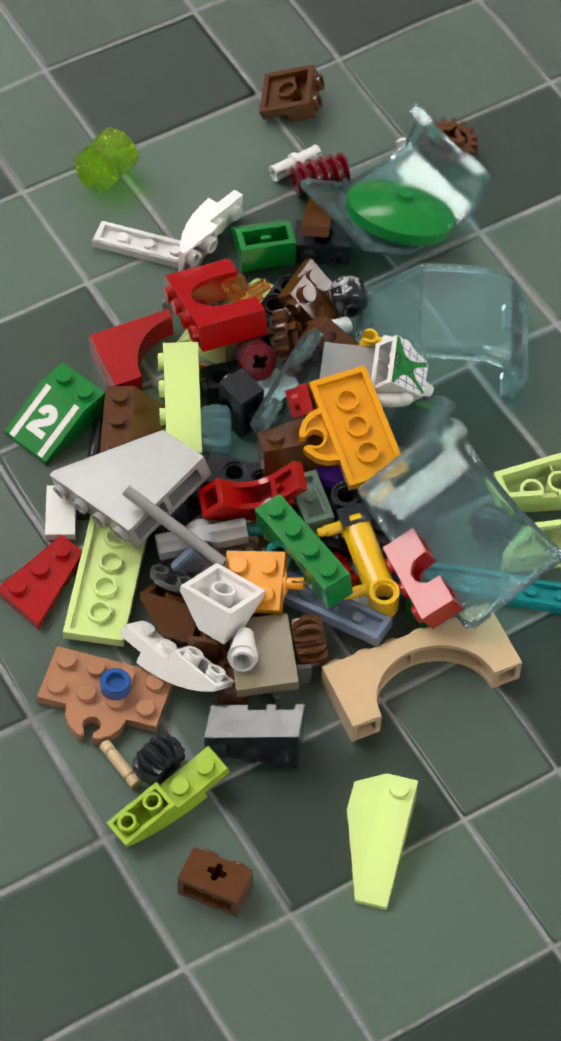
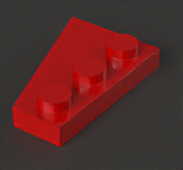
M61 535L0 585V598L39 631L48 611L52 610L56 604L59 593L64 586H67L79 567L82 551L64 535Z

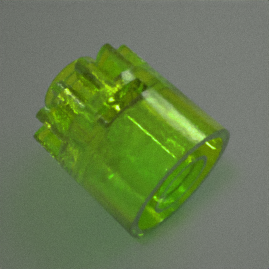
M107 127L73 159L76 163L74 169L77 170V175L83 184L94 188L96 192L101 189L105 193L138 162L139 154L135 144L124 132L114 127Z

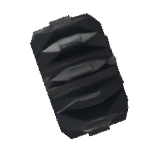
M159 733L156 737H151L150 741L144 744L143 748L137 752V756L132 762L133 770L137 773L136 776L149 786H152L155 782L160 785L181 767V762L185 759V749L169 733Z

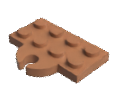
M57 646L37 695V701L40 704L66 710L65 719L68 730L81 742L84 739L83 728L88 724L98 725L100 727L99 730L93 733V745H100L105 740H110L111 742L122 734L126 726L157 733L174 685L158 678L144 668ZM109 669H123L131 677V691L128 696L121 700H110L101 693L100 678Z

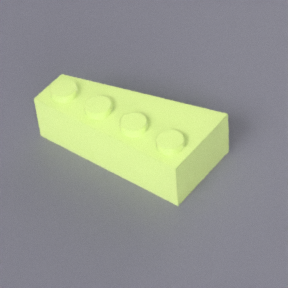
M198 342L163 343V353H158V370H164V380H159V398H165V408H160V426L166 425V432L202 455Z
M561 453L494 472L489 491L495 505L508 510L510 513L561 510Z

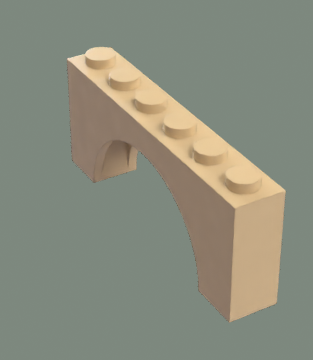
M490 605L481 608H471L462 615L448 619L434 629L431 627L417 628L406 636L398 639L390 638L377 647L361 649L352 656L341 660L334 659L325 666H322L321 684L351 741H356L380 731L382 715L377 704L379 694L391 678L413 665L432 661L457 663L477 672L488 682L491 688L518 679L520 677L522 661Z

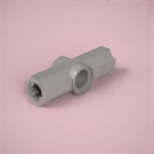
M243 517L217 523H211L207 519H196L186 527L216 551L221 548L249 543L247 525ZM172 532L155 535L160 561L176 558L189 547L187 543Z

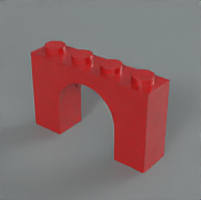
M229 258L165 275L166 287H163L167 304L171 303L174 315L176 317L180 316L183 329H188L191 341L198 342L202 352L268 334L265 309L256 296L225 305H208L241 295L238 271Z

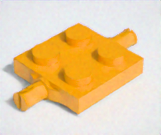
M227 551L225 568L266 591L264 598L254 613L281 614L288 589L306 590L305 585H307L305 577H289L287 572L288 554L286 552Z

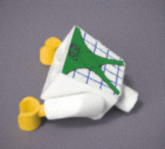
M371 328L363 332L359 346L374 347L376 345L371 381L382 408L409 406L413 401L418 399L427 400L432 395L434 388L426 381L427 361L415 351L408 340L402 339L398 335L393 337L383 335V337H379L378 333Z

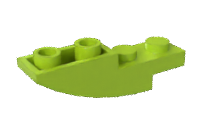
M207 746L160 786L155 782L106 823L122 843L129 847L152 836L189 812L207 798L205 792L230 772L212 749Z

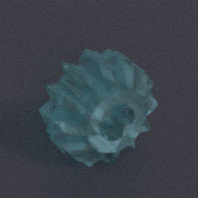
M211 404V406H203L201 410L202 449L204 452L221 454V452H228L231 448L230 409L227 405Z

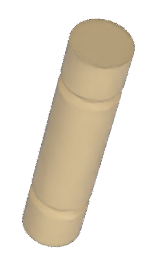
M110 740L102 742L99 748L123 779L126 780L131 789L140 786L142 781L136 776L137 774H135L133 769L115 749Z

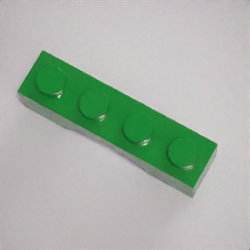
M280 494L255 509L259 530L276 549L282 547L289 553L303 572L310 589L328 609L353 593L348 570Z

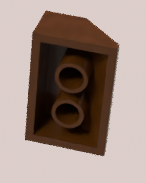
M106 385L100 453L163 430L164 425L160 426V408H165V405L135 386Z

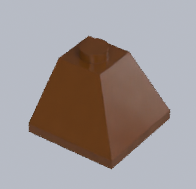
M155 583L141 592L140 600L162 636L169 637L170 641L178 645H188L189 636L198 637L200 630L181 593L163 589Z

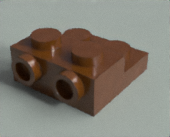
M314 64L265 74L259 109L262 119L288 115L291 122L316 118L317 110L322 109V99L319 91L325 89L322 74H318Z
M311 258L304 260L277 299L284 308L291 310L292 316L295 317L297 322H300L303 331L307 329L316 317L327 316L331 320L339 317L333 310L329 296L332 282Z

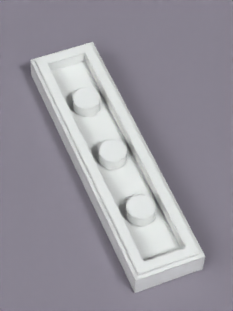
M101 221L92 240L93 247L178 268L180 240ZM203 258L198 262V264L195 267H199L201 265Z

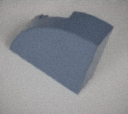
M191 546L171 563L172 570L180 574L200 570L203 572L214 565Z

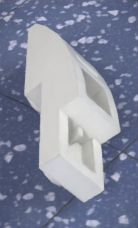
M233 190L218 203L208 198L193 213L183 230L180 240L178 272L195 267L203 257L216 249L218 245L217 235L221 234L233 221H237L242 215L243 194Z
M142 620L125 624L120 632V636L141 652L136 663L166 682L189 690L207 692L232 687L235 682L226 675L223 668L214 665L205 658L201 650L192 646L177 649L174 642L165 639L155 631V627L146 621Z

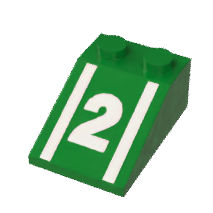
M62 362L42 379L4 430V434L44 465H48L93 426L95 419L103 417L105 392Z

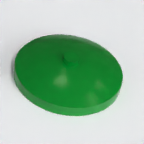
M372 179L359 182L350 188L345 204L348 215L361 228L385 240L405 245L427 246L441 243L449 238L455 223V215L452 209L441 198L423 188L396 180Z

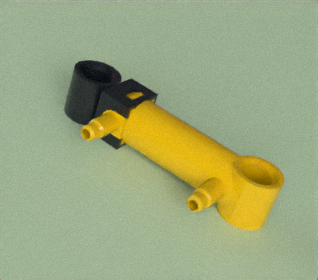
M340 481L333 486L331 491V509L336 522L317 528V536L321 538L340 534L342 541H346L362 584L352 587L353 593L343 600L367 596L369 608L393 617L399 607V586L393 581L385 564L384 556L372 528V517L366 502L361 503L360 488L349 491L346 481ZM383 596H384V597H388L389 599H388V600H380L379 597H383Z

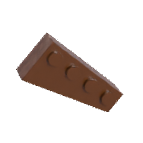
M305 417L257 433L258 461L264 478L292 461L301 462L304 472L316 470V468L330 467L315 463L303 453V447L307 445L318 446L323 442V439L318 435H311L305 442H299V431Z

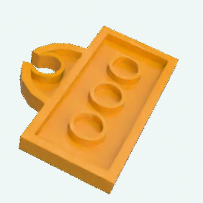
M365 365L309 382V390L317 409L310 412L302 421L299 431V442H305L311 435L320 436L323 442L318 446L307 445L303 447V453L306 457L317 464L326 466L339 465L349 491L406 473L407 467Z

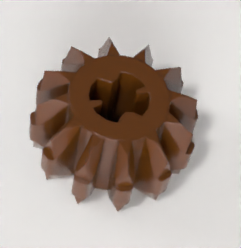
M308 614L293 619L291 626L298 664H311L312 667H316L319 664L327 663L329 657L321 617L318 614L311 616Z

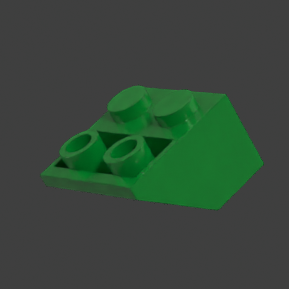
M281 219L230 227L241 272L295 264L296 241L290 221Z

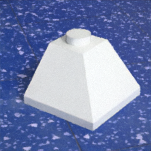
M218 563L212 565L180 587V592L198 629L222 644L234 638L239 628L246 626L266 592L264 589Z

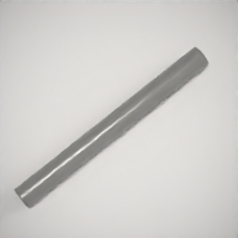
M129 485L122 495L213 564L218 563L222 566L227 559Z

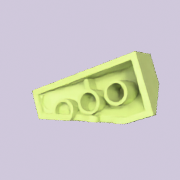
M386 773L354 782L347 807V820L349 825L355 903L387 911L416 800L417 780Z

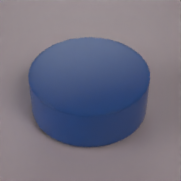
M112 668L105 671L100 678L101 693L110 700L125 698L131 691L130 675L120 668Z

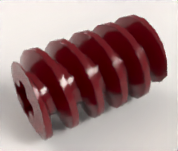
M342 152L336 153L335 157L332 154L326 155L325 160L322 157H316L315 162L311 159H307L304 164L298 161L295 162L294 167H290L292 184L298 196H302V188L304 187L308 194H312L313 185L321 192L323 183H326L329 189H333V181L335 180L339 187H343L344 178L350 181L349 165L345 154Z
M260 337L238 342L235 346L234 359L237 360L240 368H243L255 380H265L271 377L277 364V358L274 350Z

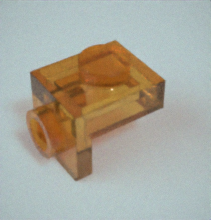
M243 274L221 282V286L230 303L255 296L261 301L264 299L262 294L272 288L267 278L248 285Z

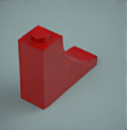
M169 309L89 335L91 355L108 386H135L143 391L142 375L139 370L140 364L146 353L156 343L173 335V316Z

